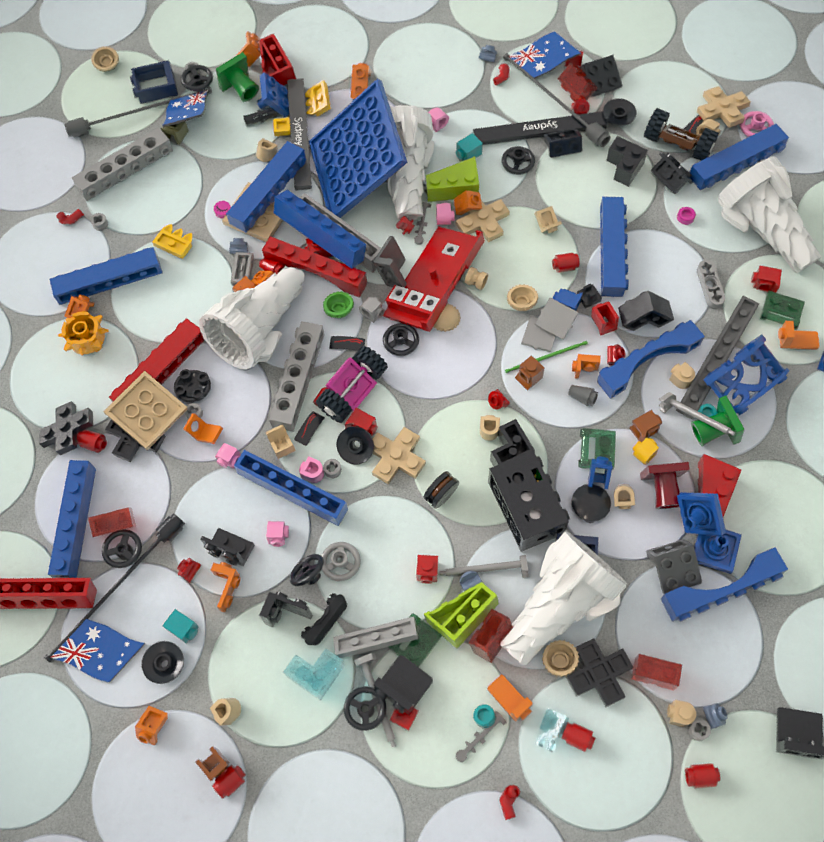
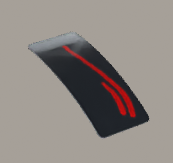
M697 115L684 130L696 134L697 127L704 122L703 119Z
M331 336L329 349L358 351L361 346H364L365 339L350 336Z
M312 411L299 429L294 440L307 446L325 417Z

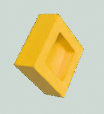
M290 118L273 119L275 137L291 135Z

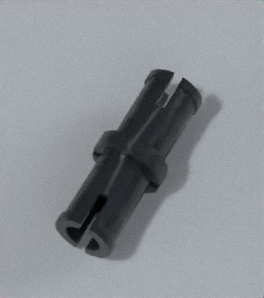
M272 108L259 109L255 113L243 116L246 126L257 122L263 123L264 120L278 117L277 112Z

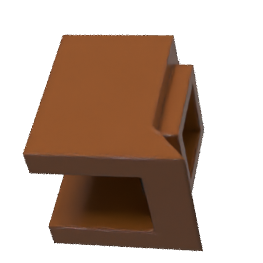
M531 355L520 364L519 373L515 379L526 390H529L543 378L545 367Z
M650 410L632 420L634 425L630 426L629 429L638 441L643 442L645 438L658 433L662 420L659 415Z
M213 746L209 749L212 754L206 760L198 759L195 762L210 781L225 771L229 764L223 754Z

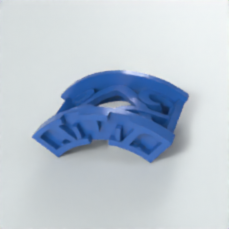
M762 334L736 353V356L733 358L734 361L730 362V360H727L703 379L718 398L727 396L732 389L736 390L732 395V399H736L738 395L742 399L737 405L733 406L732 403L731 405L738 415L745 413L749 409L747 406L768 392L776 384H780L788 378L786 375L790 370L788 368L784 369L765 345L766 338ZM751 356H753L754 361L758 359V362H753ZM741 362L750 367H760L758 384L739 383L744 375V368ZM732 370L737 372V377L731 374ZM715 381L728 388L723 392Z

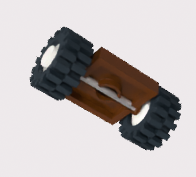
M659 108L654 110L644 132L645 138L657 142L659 138H663L664 142L669 144L675 143L683 150H692L695 147L692 157L700 161L710 156L719 136L718 132L705 128L702 135L699 136L672 124L667 126L666 123L670 113Z

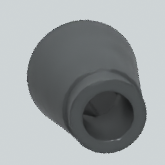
M571 385L568 395L586 406H593L597 400L598 392L594 388Z

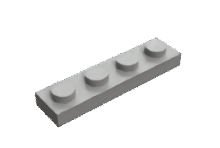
M413 616L335 636V656L337 659L419 639L416 620Z

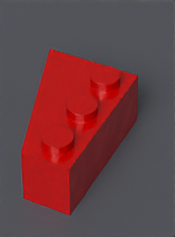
M274 33L260 39L263 73L265 72L270 77H273L281 85H286L287 80L296 79L293 66Z
M703 454L698 462V493L718 494L724 517L742 470Z

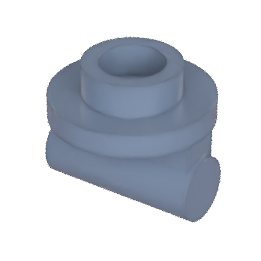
M486 44L481 49L479 59L494 63L497 54L495 47Z
M233 238V241H230V254H235L236 252L248 253L247 242H244V238Z
M475 571L466 572L460 578V585L464 591L482 582Z
M715 703L702 707L710 729L726 724L728 715L723 706Z

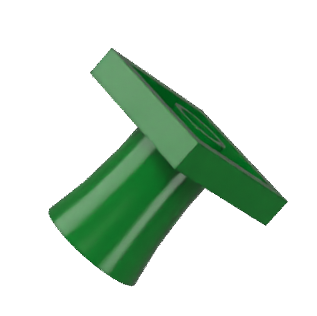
M243 52L216 68L218 85L222 92L233 86L242 102L250 101L259 92V85L248 77L247 56Z
M725 395L718 400L716 409L718 414L710 416V418L731 428L735 432L734 436L728 434L733 445L741 442L744 427L728 397ZM700 420L691 421L693 433L702 447L725 434Z

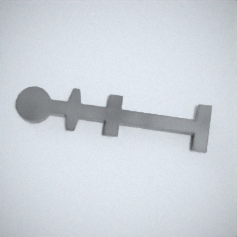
M422 202L423 217H421L420 222L417 221V225H420L419 230L415 231L418 234L414 238V242L417 245L423 243L422 234H426L423 231V226H427V222H424L427 207L431 208L432 204Z
M497 711L495 712L496 720L494 724L486 728L481 734L476 732L474 734L476 739L472 743L466 741L467 747L464 750L457 751L456 759L459 762H464L467 759V753L470 750L475 753L474 746L479 741L484 744L486 741L483 737L499 722L503 725L507 723Z

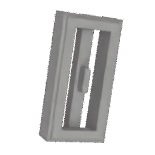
M235 253L231 276L232 286H235L244 277L247 257L249 258L245 276L249 279L251 278L254 260L253 253ZM240 257H243L239 279H236Z

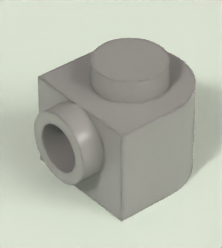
M368 297L359 307L361 314L373 323L378 318H381L385 312L380 300L376 297Z

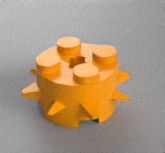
M83 311L72 314V318H66V322L64 321L62 325V333L58 334L59 337H63L67 341L64 350L73 349L74 352L81 355L100 351L104 343L105 333L109 331V329L102 328L100 325L103 316L98 315L94 317L90 313Z

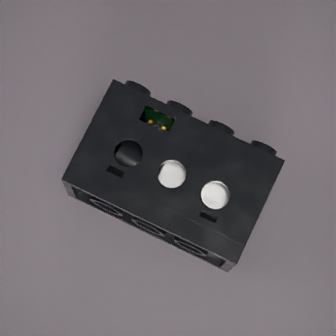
M534 451L489 468L488 484L520 552L556 538L557 533L563 534L569 523L568 520H570L567 510L562 509L559 503L561 499L558 492L553 491L551 487L552 481L549 474H545L542 469L543 462L539 456L536 457Z

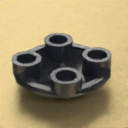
M188 369L180 372V376L174 382V392L180 400L196 402L207 396L211 388V382L207 373Z
M588 484L577 488L573 493L571 506L577 516L587 523H593L605 518L610 512L611 499L607 491L602 487L594 484L592 487H589Z

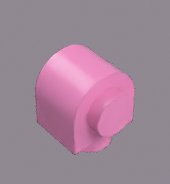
M439 107L433 108L428 112L432 117V126L435 132L447 125L449 116Z
M436 204L437 225H451V221H454V210L451 211V204Z
M223 443L215 458L217 459L216 462L222 467L227 468L229 466L234 469V465L241 454L238 449Z
M308 456L306 462H302L299 468L302 479L311 483H318L323 479L324 470L320 461Z
M268 521L266 534L268 543L275 547L283 546L285 538L289 537V526H285V521Z

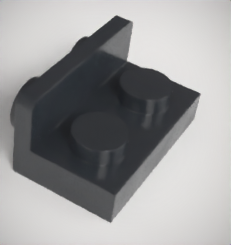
M577 128L544 134V142L548 146L550 158L582 152V135Z

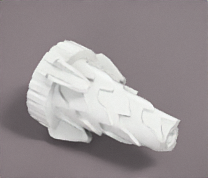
M408 105L390 107L408 163L387 179L388 190L392 196L399 220L406 216L411 221V219L416 220L418 217H423L421 196L423 194V180H425L424 169L428 168L434 150L432 117L427 110L421 107Z
M773 156L749 168L722 190L718 197V202L722 206L721 216L743 233L748 231L750 226L755 232L759 233L764 241L772 246L775 252H780L792 270L799 273L822 256L812 244L814 240L803 226V221L797 212L798 208L791 199L792 191L787 170Z
M285 266L278 274H272L266 281L260 283L255 288H247L223 296L220 303L214 304L199 319L200 331L211 349L220 358L224 359L225 362L239 369H248L254 367L258 362H267L282 336L280 331H272V328L277 325L280 317L292 306L290 303L303 289L301 284L304 282L305 275L302 270Z
M567 531L549 546L539 575L542 579L534 587V593L526 602L522 613L511 624L513 628L500 642L501 646L524 666L534 658L549 640L552 642L558 634H563L575 620L579 621L585 615L588 621H592L618 607L620 604V593L627 585L624 579L612 567Z

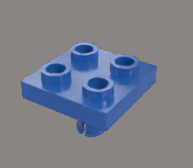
M265 72L260 75L262 98L257 100V105L262 110L270 106L283 117L288 116L289 102L286 87Z
M681 492L677 495L685 533L721 536L726 533L718 494Z
M726 530V533L722 536L697 534L694 549L698 564L732 574L742 534Z

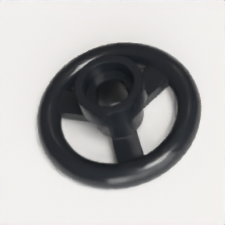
M204 65L190 66L181 75L182 85L190 91H202L208 88L213 81L212 71ZM196 70H203L208 76H201ZM192 72V79L187 83L186 77Z
M515 146L503 153L501 162L505 170L512 174L520 175L529 172L534 167L535 156L529 149ZM507 156L513 160V168L507 164ZM530 161L526 168L519 169L523 162Z
M404 323L390 326L383 335L385 349L396 356H405L412 353L419 344V335L416 329ZM407 330L413 334L414 341L408 339ZM393 331L394 340L388 342V337L390 333ZM398 344L409 346L406 350L393 349Z
M126 529L111 533L102 545L104 561L114 568H125L132 565L139 558L142 551V543L139 536L135 532ZM122 536L121 542L115 548L108 549L113 539ZM129 537H131L136 544L135 552L133 551V548L128 544ZM116 554L120 559L127 561L115 562L109 556Z
M312 554L303 558L291 571L290 583L293 586L315 584L321 577L320 571L324 565L323 557L319 554ZM318 560V564L310 565L309 562ZM302 568L301 573L296 577L298 571Z
M368 686L356 688L347 696L344 702V716L347 722L357 730H372L379 726L385 718L387 710L386 701L375 693V688ZM361 693H369L375 696L370 701L359 702L354 699ZM380 704L378 717L369 723V718L374 715V706ZM350 705L357 708V713L362 718V724L356 722L351 716ZM365 705L369 706V711L366 713L361 710Z

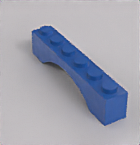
M692 320L686 323L681 322L671 332H664L659 339L649 341L645 347L640 350L635 349L625 359L620 358L613 366L603 368L599 372L597 383L611 399L626 390L631 375L641 364L663 354H687L700 346L705 336Z
M774 547L756 555L751 560L745 574L728 586L710 590L682 586L665 593L661 601L672 622L677 619L682 622L692 617L691 613L697 611L698 614L709 610V606L716 603L717 606L728 602V598L731 596L738 598L747 593L746 590L752 587L754 590L765 586L764 582L766 581L776 582L784 577L783 574L788 568L778 550Z

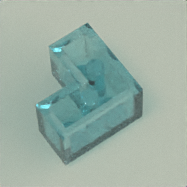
M325 648L313 666L295 654L283 673L321 701L344 668L345 663L341 658Z

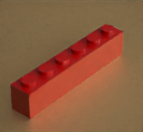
M187 318L179 323L176 329L166 336L163 342L153 349L151 354L138 365L137 369L128 375L118 388L112 391L109 396L112 403L144 371L162 385L205 340L200 327Z

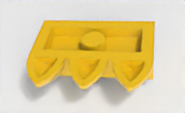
M324 80L306 91L305 97L309 98L306 106H311L306 114L320 116L331 109L328 86Z
M166 225L152 243L155 247L183 259L192 248L193 235L188 233L182 237V228L172 233L173 225Z

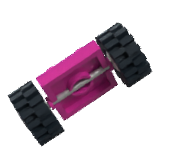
M361 346L352 358H348L325 385L328 389H325L316 400V404L322 409L321 411L325 412L328 417L330 416L332 420L335 419L336 422L343 423L347 416L361 404L377 384L375 380L379 379L388 368L384 358H381V355L376 354V351L371 350L370 347Z

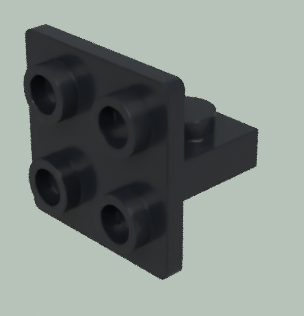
M661 152L659 155L662 159L650 170L673 194H676L687 182L690 184L694 182L690 178L692 174L669 153L665 155Z

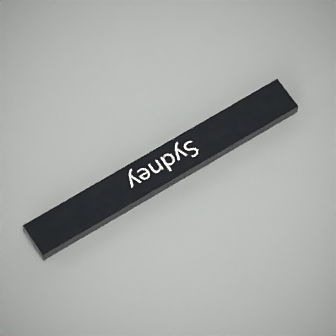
M603 111L578 115L587 124L597 122L603 128L608 126L607 120L603 116ZM572 115L473 129V134L483 145L544 137V134L573 128H577L581 132L586 131L587 127Z

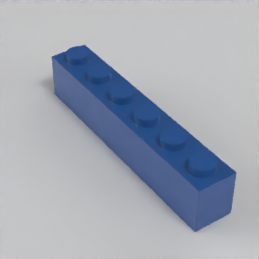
M776 123L692 165L690 170L692 176L690 178L700 191L710 188L715 183L726 180L732 174H738L744 168L752 167L758 161L765 160L776 152L780 153L786 148L789 137Z
M287 141L228 210L226 215L229 224L247 233L255 225L256 220L265 213L266 208L275 201V196L285 189L290 179H293L300 167L305 165L306 156L304 149Z
M285 190L275 196L274 214L351 269L364 261L367 244L289 190Z
M602 196L601 296L623 297L625 290H628L629 280L626 279L628 264H625V260L628 257V249H625L628 235L624 232L627 228V219H624V215L627 212V204H624V197Z
M154 247L63 275H57L49 280L54 298L59 305L69 303L71 296H79L81 294L88 297L156 276L163 272Z
M246 450L242 452L234 465L237 473L244 478L337 526L340 525L348 511L347 503L342 499Z
M69 460L48 575L52 578H77L96 468L90 461Z

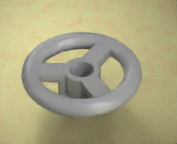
M333 543L322 553L324 559L322 571L332 580H348L357 573L360 567V554L349 543ZM338 548L331 555L332 562L327 565L326 561L329 553ZM344 548L348 549L353 554L355 560L354 565L348 562V557L346 552L344 551ZM339 558L344 559L341 563L337 562ZM336 567H345L350 570L344 575H336L331 572Z

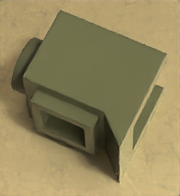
M186 121L161 128L168 139L174 135L178 145L181 144L189 131Z

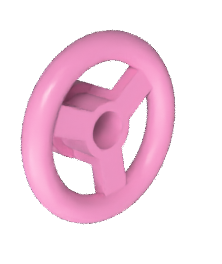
M751 111L743 115L745 120L744 123L740 124V128L745 135L750 137L756 133L749 130L762 131L767 128L764 126L766 121L769 127L774 125V123L767 114L760 111ZM752 117L751 124L745 125V121Z

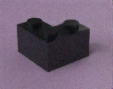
M617 136L609 147L606 160L617 166L613 180L629 187L644 165L648 150Z
M649 290L642 292L636 298L628 300L618 307L622 326L632 331L648 323L660 328L674 320L669 300Z
M517 419L499 427L498 437L503 446L491 451L490 461L494 467L534 451L535 453L533 446Z

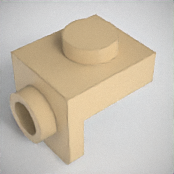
M552 206L534 213L542 233L548 231L549 234L557 231V227L562 224L561 221L557 220Z
M284 425L266 432L278 459L296 451Z

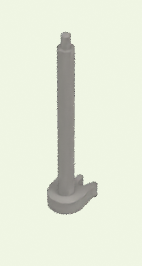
M670 392L659 398V401H661L659 404L661 407L660 411L666 413V411L674 406L725 434H731L732 436L735 434L731 428L676 400V395Z
M526 555L520 556L519 561L445 569V571H439L440 575L451 576L464 574L469 571L486 572L521 568L522 578L529 575Z
M369 653L354 661L356 667H362L368 687L374 688L373 684L375 681L368 664L377 660L375 653ZM380 704L376 705L378 714L380 713ZM386 714L382 721V726L388 742L391 743L393 748L396 746L395 737Z

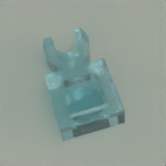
M548 708L539 728L544 733L538 737L536 745L543 748L544 743L548 741L546 749L552 752L555 749V737L562 738L569 718Z

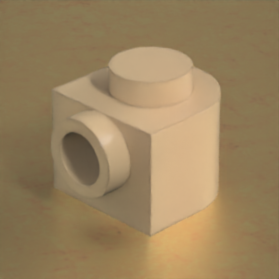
M707 119L697 127L696 134L701 136L705 128L720 134L721 130L718 129L720 123Z
M262 138L258 142L256 157L262 162L271 161L276 155L278 145Z
M686 362L682 365L678 363L670 371L672 375L669 380L676 387L686 389L693 382L695 371Z
M494 415L481 416V437L487 441L496 439L500 427V418Z
M620 484L615 488V506H619V509H630L631 505H635L634 490L630 485Z
M224 698L217 700L210 707V710L214 715L215 721L220 726L231 725L239 717L241 705L235 698Z
M674 700L672 704L668 705L667 717L670 718L669 724L681 727L691 724L696 718V710L693 705L688 702Z

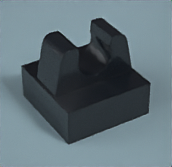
M591 283L577 291V294L583 293L581 303L585 309L602 300L601 295Z

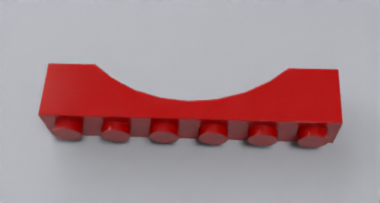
M271 236L262 249L265 259L282 262L287 267L312 272L330 281L342 291L360 298L367 285L366 272L356 268L351 269L346 264Z

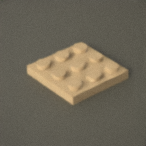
M248 182V183L246 184V186L244 187V189L242 190V192L240 193V195L238 196V198L236 199V201H237V200L239 199V197L245 192V190L250 186V184H251L250 182ZM274 202L266 208L265 213L256 220L255 225L245 234L267 242L270 236L273 237L283 221L274 214ZM225 215V217L222 220L223 225L243 232L242 230L229 224L227 215Z
M144 371L103 412L148 450L188 408Z

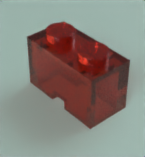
M570 63L558 77V80L562 83L561 87L571 94L570 98L573 101L578 99L588 100L597 89V86L591 79L588 78L586 80L584 78L586 74L578 65Z
M131 507L88 518L92 537H99L136 527Z
M494 609L490 610L483 620L482 627L477 629L469 641L474 654L492 663L502 648L500 642L513 628L509 617Z
M638 654L635 658L632 680L655 684L670 690H675L679 687L682 664L643 654Z

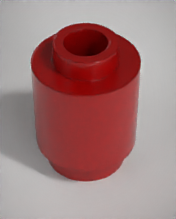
M573 252L555 255V259H552V267L554 270L556 269L557 273L573 271L580 266L579 256Z
M88 429L77 434V444L81 448L99 453L107 445L106 437L103 434Z
M568 722L561 739L565 740L566 744L586 752L587 748L592 749L596 737L592 736L594 731L579 724Z
M713 763L690 765V768H685V779L688 787L693 786L694 789L717 787V782H720L719 769L715 768Z
M230 765L215 779L216 782L212 787L224 799L226 796L229 797L245 782L243 777L246 774L239 765L236 767Z

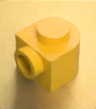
M646 438L643 442L638 441L632 449L634 451L633 456L646 465L657 455L659 447L653 439Z

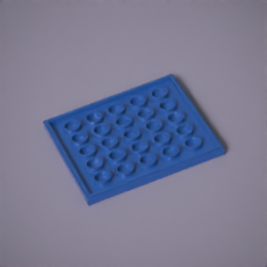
M378 78L309 140L326 208L339 218L344 216L408 163L383 83Z

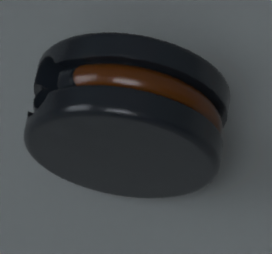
M445 471L428 487L423 498L432 504L433 508L437 509L451 497L460 482L450 472Z

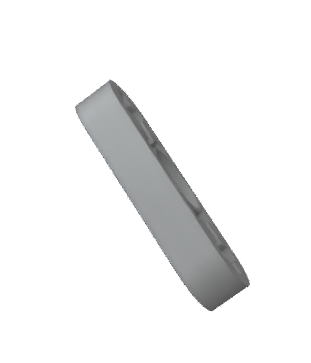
M703 260L698 265L697 274L706 303L712 309H719L725 301L720 279L714 263L710 260ZM712 281L716 286L708 287L706 282Z

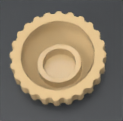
M107 46L99 47L91 56L92 64L100 71L113 70L119 61L116 50Z
M525 284L512 287L507 294L508 304L518 311H527L533 308L538 300V293L535 288Z
M447 304L436 321L434 328L444 332L454 330L459 325L461 319L458 309L453 305Z
M565 640L551 642L550 645L546 646L542 655L545 669L556 677L570 675L571 672L575 671L579 663L576 647H573V644Z

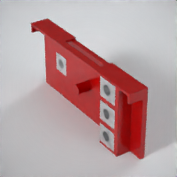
M438 226L405 279L406 286L394 285L385 301L388 307L383 317L430 332L447 305V300L463 273L470 267L485 242L483 232L476 230V237Z

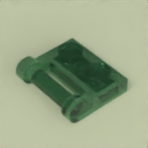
M768 291L760 319H768L784 324L785 321H794V330H797L805 301Z
M581 429V458L578 460V467L590 468L592 459H588L589 438L594 437V459H597L599 456L608 458L612 462L613 470L615 467L616 431Z
M412 613L409 617L414 616L417 626L421 628L418 631L419 639L412 640L404 651L399 648L402 643L388 646L387 648L397 656L402 655L420 667L442 635L421 620L416 614Z

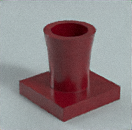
M689 462L648 465L640 472L641 480L654 479L655 509L679 507L677 495L680 494L677 477H681L690 470Z

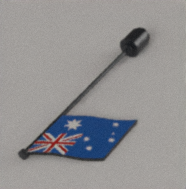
M176 514L168 515L155 529L158 532L156 534L158 539L49 655L46 654L44 656L46 661L50 663L53 659L76 667L92 678L111 682L144 646L145 643L129 639L106 625L88 619L161 541L171 543L183 530L182 527L185 523Z

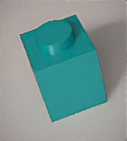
M471 133L456 142V156L462 161L473 157L477 158L482 155L483 143Z
M174 609L162 625L167 631L186 644L189 640L194 639L199 628L194 621Z

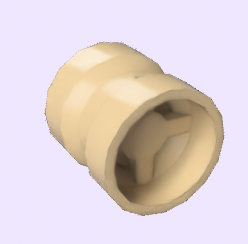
M471 267L465 277V284L475 285L477 289L482 290L487 282L488 273H480L476 268Z

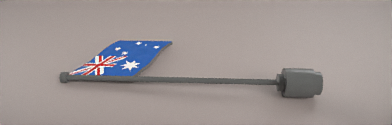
M552 32L541 37L523 50L512 55L506 53L503 56L506 61H510L587 127L585 135L594 144L601 147L608 144L611 136L607 130L597 122L587 124L536 80V78L551 72L567 60L581 55V52L559 34Z
M208 87L202 91L89 122L88 119L84 120V117L68 121L64 126L69 137H78L88 134L91 125L169 103L166 119L162 125L167 127L202 117L205 112V100L208 92L210 94L212 90L211 87Z

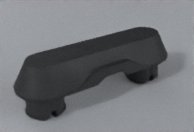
M332 593L330 595L331 598H327L328 606L324 610L323 616L312 627L307 626L304 628L305 631L301 632V637L305 639L307 645H318L345 611L347 602L342 594L336 595Z

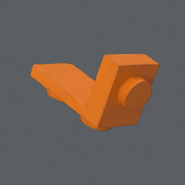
M247 31V43L238 54L243 52L247 56V64L250 68L260 56V39L255 33L251 34Z
M365 63L352 65V99L357 98L368 88V76H371V68Z
M785 321L783 326L779 328L780 348L817 350L820 347L817 331H795L794 321Z
M213 562L210 569L215 576L228 579L217 605L221 612H225L232 604L233 591L238 588L241 578L238 571L232 568V565L225 562L220 564Z
M500 675L487 687L490 694L515 722L519 718L524 720L532 712L530 709L533 705L528 697L524 699L504 675Z

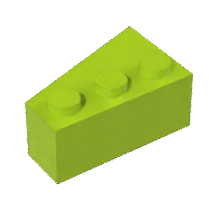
M475 157L426 175L428 202L454 200L455 197L465 191L479 192V178Z
M481 582L462 592L457 598L442 603L437 609L424 613V616L430 626L458 649L499 605L498 596Z

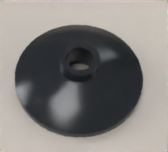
M621 98L608 101L603 108L604 118L616 126H625L632 123L637 114L635 106L630 101Z
M351 426L339 434L336 447L344 461L357 465L366 462L372 456L374 441L370 433L364 428ZM355 441L360 443V447L355 446Z
M169 641L157 642L151 645L143 655L141 663L143 674L153 683H169L181 673L184 665V656L176 644ZM167 660L168 665L166 667H162V662Z

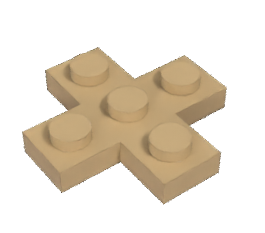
M719 86L704 91L703 97L708 103L697 108V113L703 121L721 118L728 128L744 123L745 117L739 110L749 107L751 101L742 91L727 96Z
M501 199L487 206L481 200L482 209H471L467 212L468 215L456 220V226L460 232L470 235L476 230H480L488 242L503 236L504 231L497 221L509 216L510 211Z
M403 427L396 439L391 441L377 432L373 437V454L380 457L381 460L372 471V475L389 484L400 469L416 479L426 464L425 460L411 452L420 440V436Z

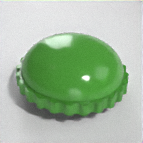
M342 291L329 294L324 299L325 301H323L325 314L333 318L347 316L352 311L354 305L351 295Z

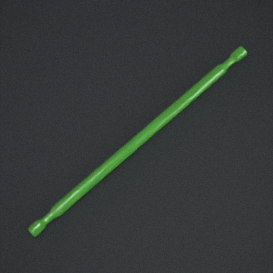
M586 340L580 344H575L536 358L538 362L578 348L581 345H586L588 342ZM520 365L506 369L505 373L519 369Z

